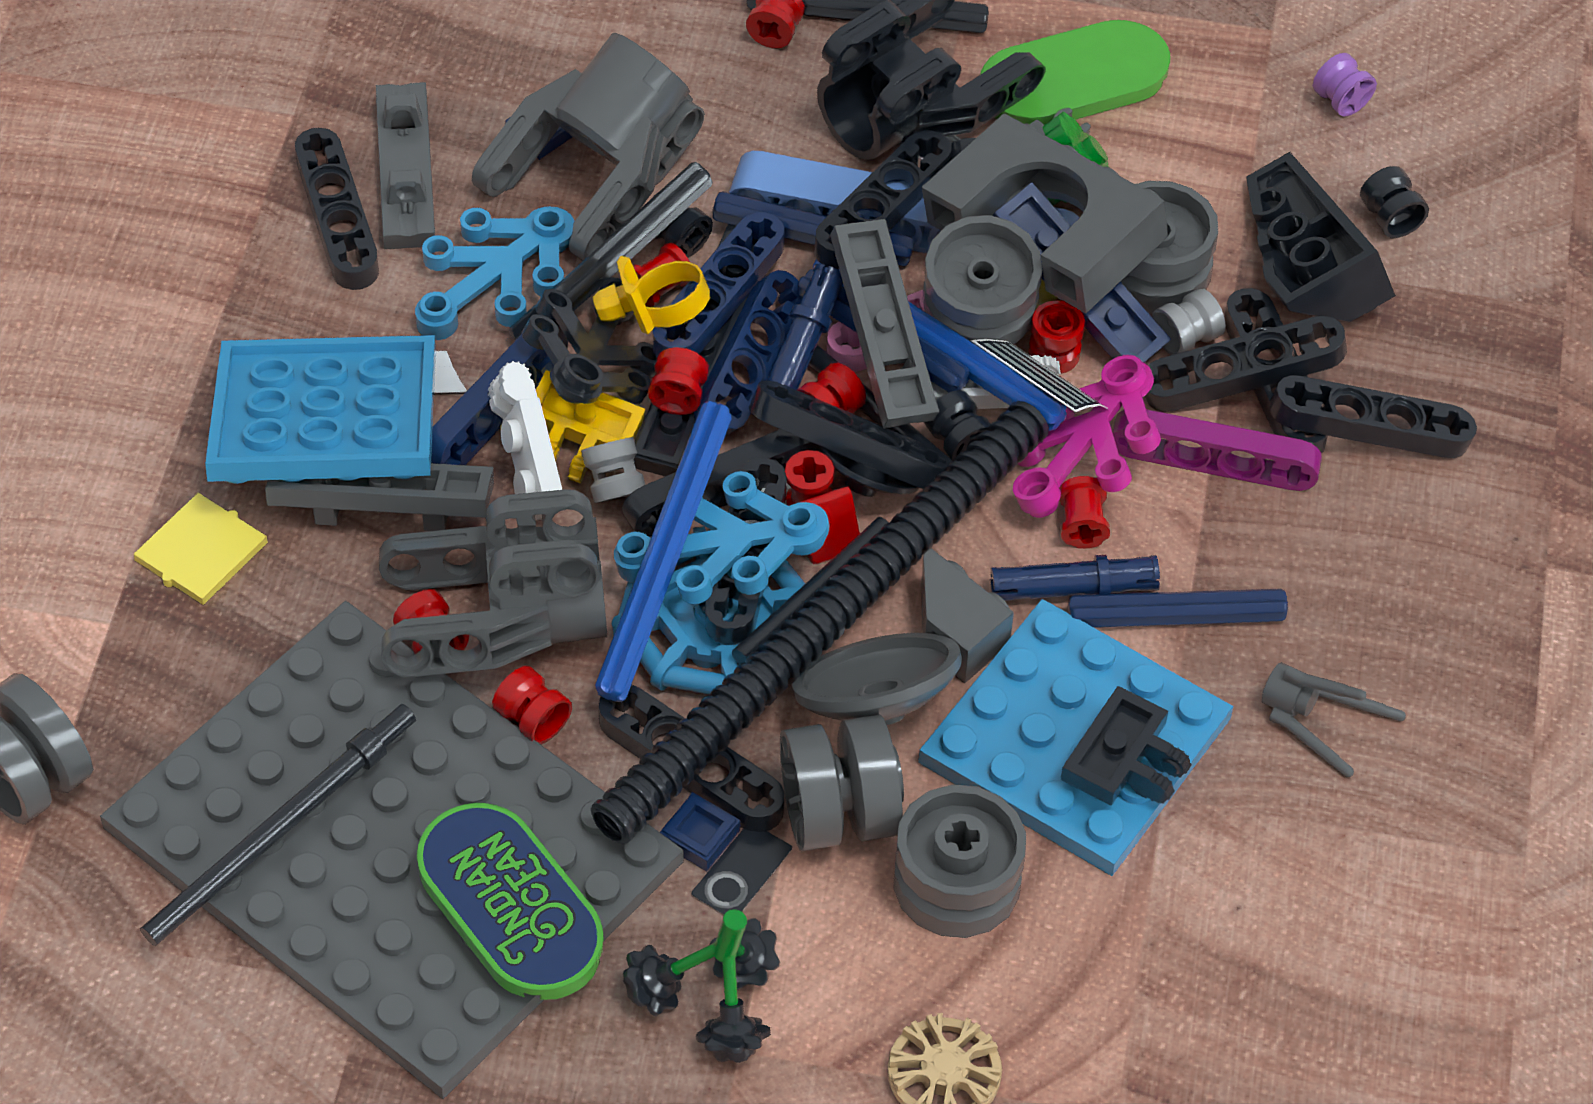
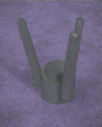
M1282 662L1278 663L1273 669L1262 694V703L1273 708L1269 720L1287 728L1345 777L1353 776L1354 769L1294 718L1298 713L1305 717L1308 716L1315 706L1318 696L1396 721H1404L1406 718V714L1402 710L1367 699V694L1362 689L1306 674Z

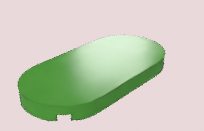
M1109 20L1003 49L988 59L981 70V74L1015 52H1030L1046 67L1042 81L1027 97L994 118L998 119L1005 113L1023 124H1031L1035 120H1039L1045 125L1054 118V115L1059 110L1064 108H1070L1073 111L1072 117L1076 120L1152 97L1160 90L1163 81L1168 75L1170 51L1164 39L1151 28L1133 21Z

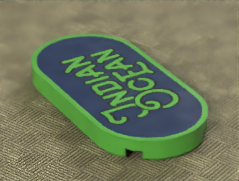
M470 803L445 811L427 826L420 838L417 850L421 883L428 895L500 986L510 993L525 997L524 993L529 995H540V1000H548L571 995L584 987L593 978L600 964V957L603 952L601 920L592 905L519 816L497 805Z

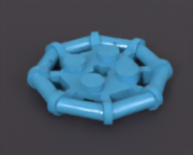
M705 526L693 528V533L706 531ZM713 553L697 555L696 561L674 571L652 631L660 629L672 646L663 655L649 637L640 663L651 676V685L661 691L671 687L710 695L712 689L722 685L724 678L729 674H733L737 667V662L732 656V650L738 644L725 645L712 639L705 629L706 601L698 604H690L683 601L676 583V577L683 568L691 565L701 566ZM695 556L679 558L676 566ZM787 560L771 574L781 589L772 591L768 585L764 589L755 629L805 584ZM732 568L727 572V575L733 578ZM748 573L743 577L750 578L754 576L756 573ZM627 582L619 613L611 622L613 634H615L634 583ZM694 582L687 587H696L702 582ZM729 598L728 613L723 620L733 622L735 615H738V600ZM687 658L692 659L697 666L702 668H713L721 664V674L682 666Z

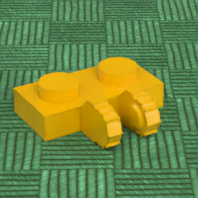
M546 370L536 389V393L541 402L547 430L550 432L549 438L555 462L564 438L580 444L578 453L573 457L570 464L568 477L570 480L581 483L588 469L584 465L581 450L630 437L635 439L643 422L646 409L604 392L600 394L595 402L590 404L570 403L559 396L550 379L551 371Z

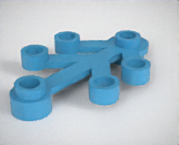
M549 206L532 211L526 218H491L489 212L482 208H470L464 211L460 217L461 235L465 240L472 243L484 242L488 238H516V240L508 246H453L452 241L445 236L436 235L426 239L422 245L423 262L427 268L434 271H443L449 267L479 268L447 292H430L421 298L415 308L418 332L422 336L435 335V340L450 337L458 328L457 311L499 279H501V294L495 299V317L501 325L511 327L527 312L526 299L522 295L523 261L535 252L539 253L540 265L534 269L532 276L533 290L540 297L546 289H553L564 279L563 269L559 266V254L569 246L573 232V223L575 222L571 214L564 209ZM472 224H481L482 226H479V227H471L470 225H472ZM438 251L444 252V254L434 255L432 253ZM554 279L555 281L547 283L542 280ZM508 307L517 308L514 311H506L504 309Z
M738 471L728 475L723 481V491L727 504L735 509L747 508L767 521L748 524L702 497L694 520L711 530L688 534L679 558L713 554L701 566L691 565L683 568L678 573L676 583L681 599L690 604L706 601L713 592V586L731 568L734 583L739 592L747 595L761 592L768 584V577L791 553L795 555H808L816 552L823 546L830 528L826 512L820 506L808 502H800L790 506L785 505L758 490L754 476L748 472ZM739 488H747L743 492H733ZM630 532L620 538L614 549V560L621 578L631 583H634L651 540L644 533ZM768 544L758 557H742L752 546ZM748 573H757L755 576L750 578L743 577ZM702 582L696 587H687L691 583Z

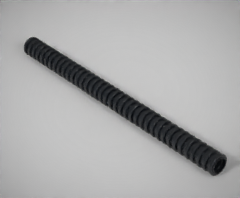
M1024 401L1013 402L1007 411L1002 412L997 420L988 426L986 431L978 435L976 441L971 442L965 451L957 455L955 461L950 462L943 472L936 475L933 482L925 486L923 492L918 493L912 502L907 503L902 511L892 518L890 523L885 524L880 532L870 539L869 544L863 545L858 554L853 555L848 560L847 565L841 566L835 576H831L824 586L819 587L815 591L813 597L808 598L803 603L802 608L796 609L790 619H786L778 630L773 631L768 640L763 641L758 646L757 651L751 652L745 662L740 663L735 668L733 674L727 675L722 681V685L713 688L710 696L704 697L700 701L699 707L690 710L687 718L681 719L676 724L675 730L668 731L663 741L657 742L652 747L651 753L644 754L639 764L633 765L628 770L627 776L620 777L615 784V788H609L604 793L603 799L596 800L590 808L591 815L599 830L612 841L621 844H628L633 839L634 832L643 830L647 824L646 821L653 820L657 816L658 809L665 808L672 797H676L681 793L683 786L689 785L693 781L694 774H700L707 766L706 763L713 762L718 756V752L724 751L729 746L730 740L736 739L741 734L742 729L748 728L752 724L753 718L759 717L764 712L765 707L770 706L776 700L777 695H781L786 691L788 684L794 683L800 673L809 669L811 662H815L820 658L822 651L828 650L834 640L842 637L845 630L850 629L856 619L861 618L866 613L867 608L876 604L878 597L884 596L889 587L894 586L899 581L900 576L908 573L911 566L916 565L923 554L932 548L934 544H937L944 534L949 533L954 524L959 523L965 514L974 508L976 503L981 502L986 493L991 492L996 484L1006 477L1007 473L1012 472L1017 464L1022 462L1028 453L1037 447L1038 443L1046 439L1049 434V427L1041 412Z

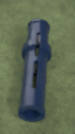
M816 264L814 266L813 274L800 304H795L789 314L792 323L767 380L784 384L796 390L799 388L821 334L827 333L831 327L832 321L829 315L843 285L839 270L829 266L826 273L824 272L826 268L824 264Z
M1095 555L1094 561L990 568V576L993 577V579H990L991 592L999 595L1004 601L1111 594L1127 591H1158L1160 588L1159 580H1156L1160 579L1159 563L1156 555L1127 559H1107V555Z

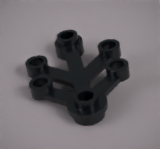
M615 277L607 278L598 291L613 284L616 287L623 285L622 280ZM546 289L535 306L538 314L530 317L522 330V337L530 346L539 350H545L554 364L550 372V379L559 396L570 403L590 404L595 402L602 392H617L627 402L633 404L642 403L648 394L650 378L656 374L655 363L657 357L653 352V345L646 342H640L636 346L607 345L616 325L630 320L634 312H627V317L614 321H601L596 308H594L597 317L589 333H587L572 310L571 300L558 290ZM557 324L577 354H570L558 336L559 328ZM599 366H630V368L625 369L623 373L602 372Z

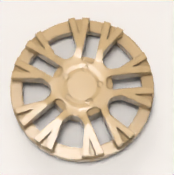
M937 1013V1016L934 1017L932 1014L928 1015L926 1020L918 1023L916 1020L911 1022V1026H906L903 1029L902 1034L891 1048L889 1055L888 1080L894 1096L900 1104H932L934 1094L945 1096L944 1104H956L953 1094L964 1090L975 1101L972 1104H991L999 1090L1002 1074L1001 1060L997 1050L998 1046L996 1042L992 1041V1036L990 1034L986 1035L980 1030L981 1026L978 1023H971L969 1018H966L965 1021L943 1017V1013ZM942 1031L956 1032L960 1034V1037L952 1042L947 1041L942 1035ZM931 1032L936 1044L930 1046L924 1034ZM970 1040L976 1042L967 1052L962 1049ZM912 1042L922 1049L923 1053L921 1055H912L903 1052V1050ZM986 1055L991 1067H977L971 1064V1061ZM921 1067L920 1070L898 1072V1068ZM968 1076L975 1080L989 1084L988 1088L986 1089L985 1087L968 1079ZM916 1082H922L927 1090L916 1101L908 1094L905 1088Z

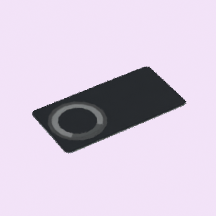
M743 828L693 889L692 896L723 915L733 909L742 912L791 852L792 846L768 831L756 832Z

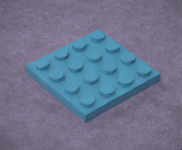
M435 335L221 341L205 461L207 482L226 481L238 484L253 480L297 482L303 479L338 478L340 480H355L363 477L408 479L414 476H430L436 364Z
M1041 599L921 747L918 763L955 785L978 786L1001 796L1018 813L1022 824L1113 876L1169 802V800H1166L1164 804H1157V802L1151 801L1149 798H1144L1136 794L1127 782L1111 806L1061 780L1062 767L1116 687L1120 686L1168 710L1166 724L1158 737L1173 744L1174 747H1179L1180 750L1185 751L1184 753L1189 755L1192 766L1181 778H1174V776L1168 775L1166 772L1153 768L1145 756L1141 763L1156 770L1157 773H1162L1163 776L1168 777L1172 781L1175 792L1230 721L1234 706L1085 622L1072 618L1069 613Z

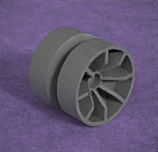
M882 715L842 720L837 737L838 756L834 754L830 739L821 724L781 730L780 762L783 787L791 828L796 844L801 852L839 846L842 841L844 812L846 811L851 826L861 842L898 836V825L903 817V775L897 750L892 744L888 727Z

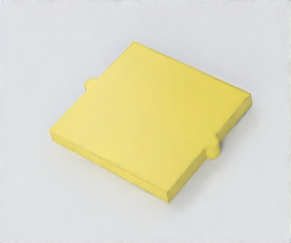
M197 493L134 553V559L161 577L164 586H175L204 605L268 541L266 535L239 519L237 511H226L200 493Z

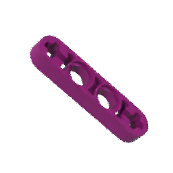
M1124 409L1117 414L1112 431L1118 452L1122 456L1131 459L1295 491L1312 488L1316 485L1319 478L1322 453L1315 445L1304 440L1146 409L1148 417L1155 421L1160 436L1163 439H1161L1159 446L1152 452L1137 454L1130 449L1124 434L1125 428L1129 424ZM1177 441H1191L1202 447H1188ZM1243 451L1252 454L1255 457H1239L1232 454L1231 452Z

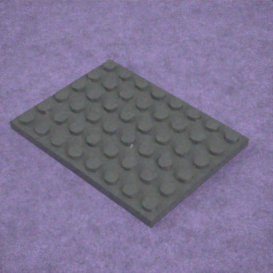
M345 600L102 813L100 818L102 826L107 832L183 892L347 751L346 743L363 728L371 730L400 704L406 705L414 713L416 722L386 747L387 754L369 770L361 768L206 902L202 908L440 1098L444 1099L544 1000H540V995H529L524 993L525 997L510 993L500 986L428 895L420 880L417 861L418 844L427 826L445 811L470 803L493 804L515 813L527 824L595 909L601 920L603 941L684 862V851L648 823L640 832H634V837L628 844H621L606 837L596 826L590 809L596 800L603 799L605 792L537 741H530L520 732L518 727L448 675L400 677L390 673L384 667L381 659L382 637L387 630ZM399 641L392 647V650L401 656L415 655L412 649L402 641Z

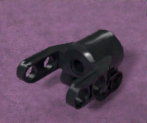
M886 0L840 27L827 40L822 50V58L830 64L829 73L821 78L818 84L817 100L830 132L841 146L856 158L869 160L877 158L916 132L927 130L941 133L944 136L970 133L1032 93L1042 81L1046 67L1030 52H1015L970 82L959 87L956 82L960 77L962 69L958 62L942 48H935L925 54L911 41L914 37L942 21L946 11L955 0Z

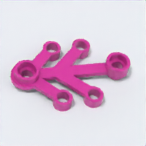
M1122 355L1110 360L1102 369L1101 381L1079 388L1107 408L1095 406L1090 412L1075 417V412L1066 406L1067 415L1064 421L1055 430L1049 431L1046 439L1038 443L1037 447L1032 452H1029L1022 462L1018 463L1022 467L1033 466L1044 458L1046 448L1066 442L1047 468L1038 467L1026 470L1014 481L1013 493L1023 512L1036 518L1052 514L1057 509L1061 497L1060 485L1092 444L1098 460L1095 474L1101 488L1107 492H1118L1130 484L1132 474L1126 460L1119 456L1110 421L1122 406L1129 422L1124 434L1130 449L1137 454H1146L1159 446L1161 442L1160 433L1155 421L1148 417L1143 397L1153 386L1154 377L1150 367L1138 357Z

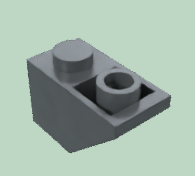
M932 548L923 554L921 577L923 633L946 636L953 639L959 645L962 664L955 676L963 683H966L993 660L1011 638L1014 612L1010 610L1007 603L999 595L987 592L970 579L958 563L951 560L947 561Z

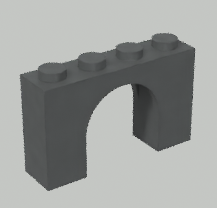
M1005 113L922 186L927 222L940 231L946 225L968 216H992L1031 182L1046 198L1063 200L1083 211L1081 217L1041 254L1045 290L1084 313L1091 310L1168 237L1165 200L1161 199L1154 191L1137 186L1119 176L1112 168L1102 167L1080 155L1073 147L1062 145L1040 133L1034 126L1027 123L1023 124Z

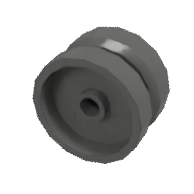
M1145 181L1136 184L1143 189L1147 188L1154 191L1161 199L1165 200L1168 237L1120 281L1148 313H1153L1157 308L1168 303L1178 305L1182 303L1185 295L1197 289L1207 290L1212 277L1213 254L1216 250L1218 238L1217 214L1209 201L1190 187L1171 181Z
M991 215L968 216L946 225L932 240L925 258L924 311L969 341L993 339L1008 341L1011 344L1017 343L1031 329L1033 314L1039 304V288L1042 279L1040 250L1029 233L1012 221Z
M14 673L0 683V811L16 823L26 825L49 808L52 801L50 789L61 793H69L88 779L94 769L90 754L67 715L36 682L23 674Z
M952 784L930 790L912 802L898 825L893 889L901 909L918 926L940 936L968 938L990 932L1009 918L1019 900L1026 853V831L1018 813L1001 796L978 786Z

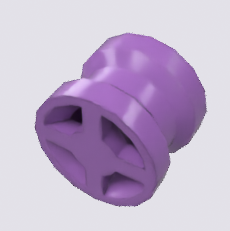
M1339 53L1325 62L1314 77L1312 85L1314 91L1320 97L1332 100L1333 109L1343 117L1350 116L1363 108L1372 98L1377 85L1376 79L1370 73L1357 69L1356 60L1347 53Z

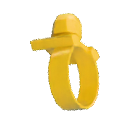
M620 256L617 265L623 285L618 287L615 284L610 285L593 296L594 305L601 321L621 319L627 317V312L633 311L641 331L649 334L654 327H672L694 318L707 305L710 299V290L698 265L688 261H674L662 264L638 279L630 258ZM680 281H694L698 283L690 295L673 305L661 308L645 306L650 296L669 284Z

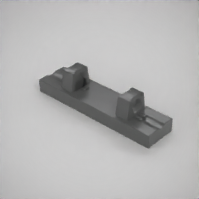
M426 82L405 85H376L384 249L422 247L426 239L435 236Z
M881 219L834 226L830 237L883 428L908 423L934 421L939 413L886 220ZM905 363L898 370L885 371L884 368L886 365Z
M431 463L430 476H414L408 479L363 477L355 480H340L338 478L303 479L297 482L267 480L265 487L266 501L269 506L313 508L316 525L336 526L339 510L422 514L424 531L446 530L448 516L486 517V510L489 507L494 487L493 467Z

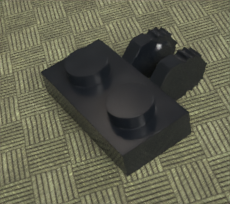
M1117 686L1062 767L1061 780L1111 806L1127 782L1136 794L1149 798L1151 801L1157 802V804H1164L1175 792L1172 781L1168 777L1163 776L1162 773L1159 774L1156 770L1141 763L1144 756L1153 768L1166 772L1168 775L1174 776V778H1181L1183 774L1188 772L1192 764L1190 763L1189 755L1184 753L1185 751L1180 750L1179 747H1174L1173 744L1158 737L1166 724L1168 710Z

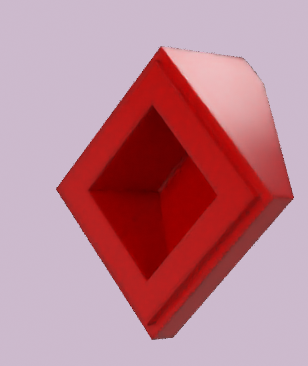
M843 487L801 501L820 506L826 512L830 526L823 546L816 552L807 555L811 563L820 564L831 560L860 534L853 496L849 487Z

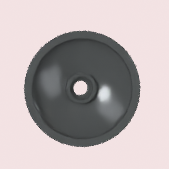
M932 633L885 635L858 641L820 656L817 661L811 662L809 669L800 673L798 679L792 683L796 701L815 714L840 721L882 715L886 725H890L902 720L906 714L924 706L953 680L960 669L962 656L959 645L953 639Z

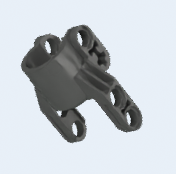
M612 33L582 73L574 69L525 97L477 161L472 172V182L474 186L492 197L514 188L559 127L588 148L616 165L615 169L573 223L569 250L583 261L640 210L653 193L655 185L663 180L696 137L702 127L705 113L701 107L692 102L693 98L689 95L690 90L688 86L666 65L627 37L618 33Z
M566 489L511 494L499 497L491 502L486 510V526L399 534L384 541L379 548V571L382 578L389 584L404 590H417L488 583L490 611L403 619L389 628L382 637L381 659L384 667L390 673L400 677L496 669L549 647L554 643L607 637L596 517H593L590 500L583 493ZM566 509L575 510L583 516L580 522L569 527L560 526L552 520L555 514ZM542 514L543 527H536L535 515ZM516 518L517 528H506L505 519ZM455 549H466L475 555L470 562L463 565H453L444 559L448 552ZM409 554L418 559L419 563L414 568L405 571L393 568L389 561L396 555ZM462 634L472 635L480 641L476 647L466 651L453 648L449 642L454 637ZM403 640H413L423 647L420 652L411 656H401L392 650L396 643Z

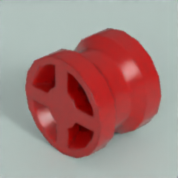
M756 0V7L752 9L746 20V29L749 35L756 42L766 47L782 48L787 46L795 34V26L799 24L805 13L804 3L802 0Z
M674 347L660 352L655 363L656 376L651 380L648 389L649 399L653 405L670 414L684 415L696 411L701 404L703 396L701 386L704 385L708 377V363L697 352L687 348Z

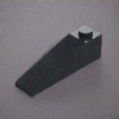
M1291 152L1284 154L1246 176L1252 213L1258 230V246L1264 266H1262L1264 278L1267 285L1289 311L1314 316H1329L1336 320L1351 322L1396 296L1377 249Z

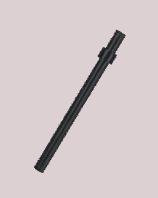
M400 704L371 730L363 728L346 743L347 751L140 928V931L147 941L153 946H157L361 768L366 770L372 768L387 754L386 747L416 722L414 713L406 705Z

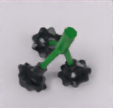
M735 909L729 910L724 914L718 935L712 939L710 945L680 960L674 957L669 958L666 954L658 955L657 950L652 945L644 946L639 952L632 951L628 953L626 960L629 968L623 972V983L626 986L627 996L637 1006L647 1007V1010L653 1016L661 1014L664 1009L672 1010L678 1006L679 1001L675 993L681 990L680 980L684 977V972L715 957L713 973L718 978L724 979L725 999L719 1003L720 1016L706 1021L705 1028L697 1032L696 1040L704 1044L705 1050L713 1051L715 1058L720 1062L730 1060L740 1063L747 1061L751 1055L756 1053V1049L762 1046V1040L771 1035V1029L769 1026L762 1024L761 1018L749 1017L744 1014V1002L738 998L737 990L746 985L764 986L768 982L769 975L767 971L776 970L780 966V960L775 952L777 935L772 930L762 931V924L756 918H751L747 921V917L743 912Z

